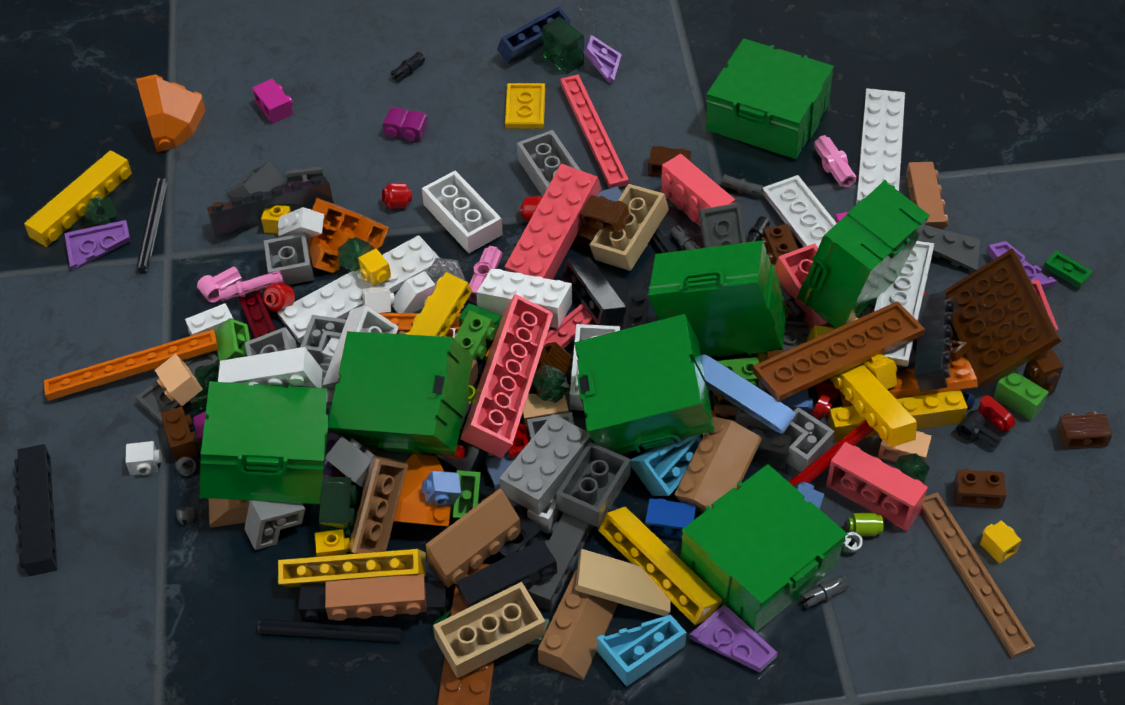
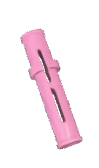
M278 270L247 281H236V284L219 288L218 290L223 302L239 296L241 298L245 297L246 294L265 289L273 284H282L284 281L281 271Z

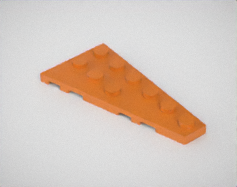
M964 354L959 360L952 361V364H949L951 378H948L947 388L920 392L914 366L896 372L897 386L887 390L895 399L978 387V382L966 354ZM839 391L842 406H852V403L847 401L843 393Z

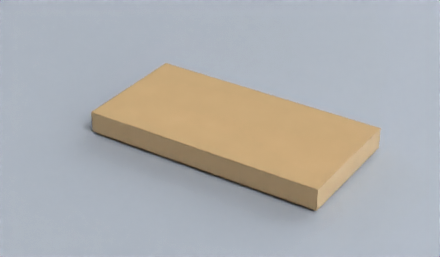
M581 549L578 557L576 591L661 616H668L670 613L669 598L640 566ZM655 571V572H657V573H659V574H662V575L666 576L664 573Z

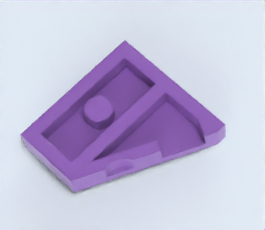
M590 35L587 38L583 52L606 81L611 83L615 79L622 54Z

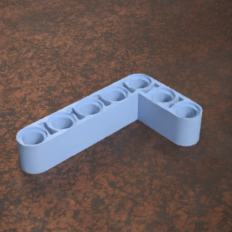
M707 355L701 356L708 392L712 390L777 433L783 434L796 416L792 409L780 401L778 402L775 398Z

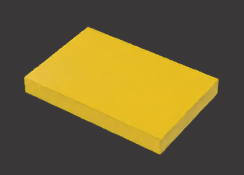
M507 83L505 129H544L545 83Z

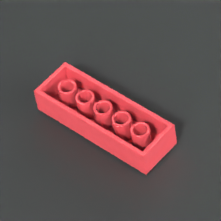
M564 164L559 166L505 265L506 271L553 280L583 224L580 212L590 196H598L601 190L597 176Z

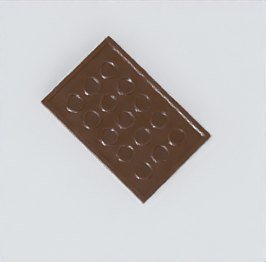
M1013 248L942 291H946L948 300L952 299L954 312H951L953 327L960 342H967L969 350L966 352V356L979 384L983 388L1062 342Z

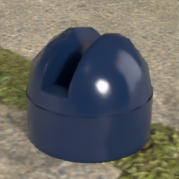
M963 391V397L968 399L966 403L968 411L973 408L975 398L972 393Z

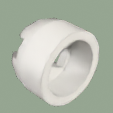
M855 532L847 533L843 548L849 553L858 551L862 546L861 536ZM854 539L856 542L850 547L848 544Z

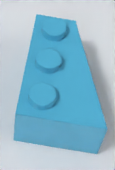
M700 435L684 438L680 443L675 438L673 439L674 443L654 447L631 459V467L652 496H669L680 484L702 438Z
M671 615L641 623V626L629 630L627 628L621 629L619 633L609 636H597V652L621 681L628 686L685 647L686 631Z

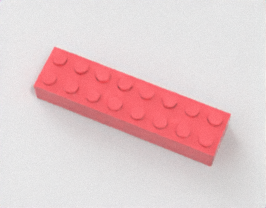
M517 294L512 297L504 309L460 438L461 440L499 458H502L513 445L553 312Z

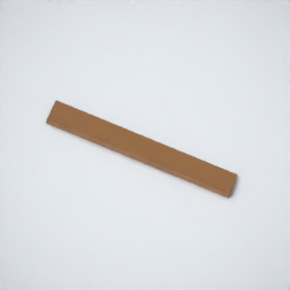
M936 492L925 496L921 513L1011 658L1013 659L1034 651V643L939 493Z

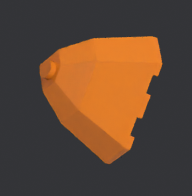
M156 74L136 79L156 152L176 148L193 136L206 111L202 94L196 91L194 93L188 91L184 86L175 82L169 83Z
M316 198L312 210L324 214L322 234L307 239L313 266L331 273L339 270V267L346 263H352L368 251L381 247L389 227L341 206Z
M411 455L405 462V464H408L394 521L449 526L451 505L438 506L426 503L425 494L422 492V483L431 471L444 472L437 456Z

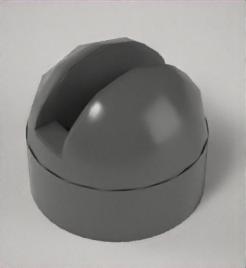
M181 457L176 462V469L180 474L190 476L196 470V462L189 457ZM183 463L188 467L186 470L182 466Z
M184 507L176 509L178 521L181 524H185L187 519V523L191 524L195 519V508Z

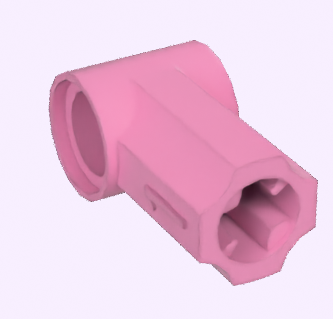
M234 266L214 277L211 275L202 277L197 283V288L208 302L214 303L221 299L219 288L236 284V281H243Z

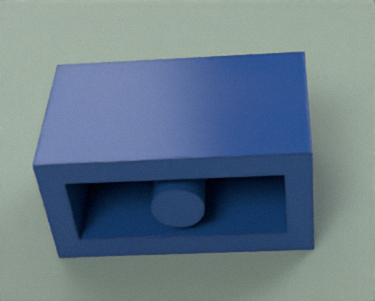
M650 498L645 526L656 536L683 540L681 537L683 535L682 529L695 520L696 505L687 502L678 503L665 499Z

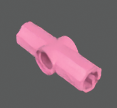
M826 135L820 136L814 142V148L822 158L824 170L827 173L831 172L838 184L844 187V189L851 187L856 182V175L848 165L845 152L842 150L838 151L834 143Z
M489 246L485 248L480 261L474 266V275L469 284L473 291L468 297V300L473 304H477V291L491 268L497 269L500 263L502 251L498 250L497 247Z

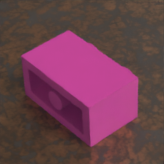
M273 79L252 87L255 102L272 124L293 115V101L289 95L286 96L280 84L277 85Z

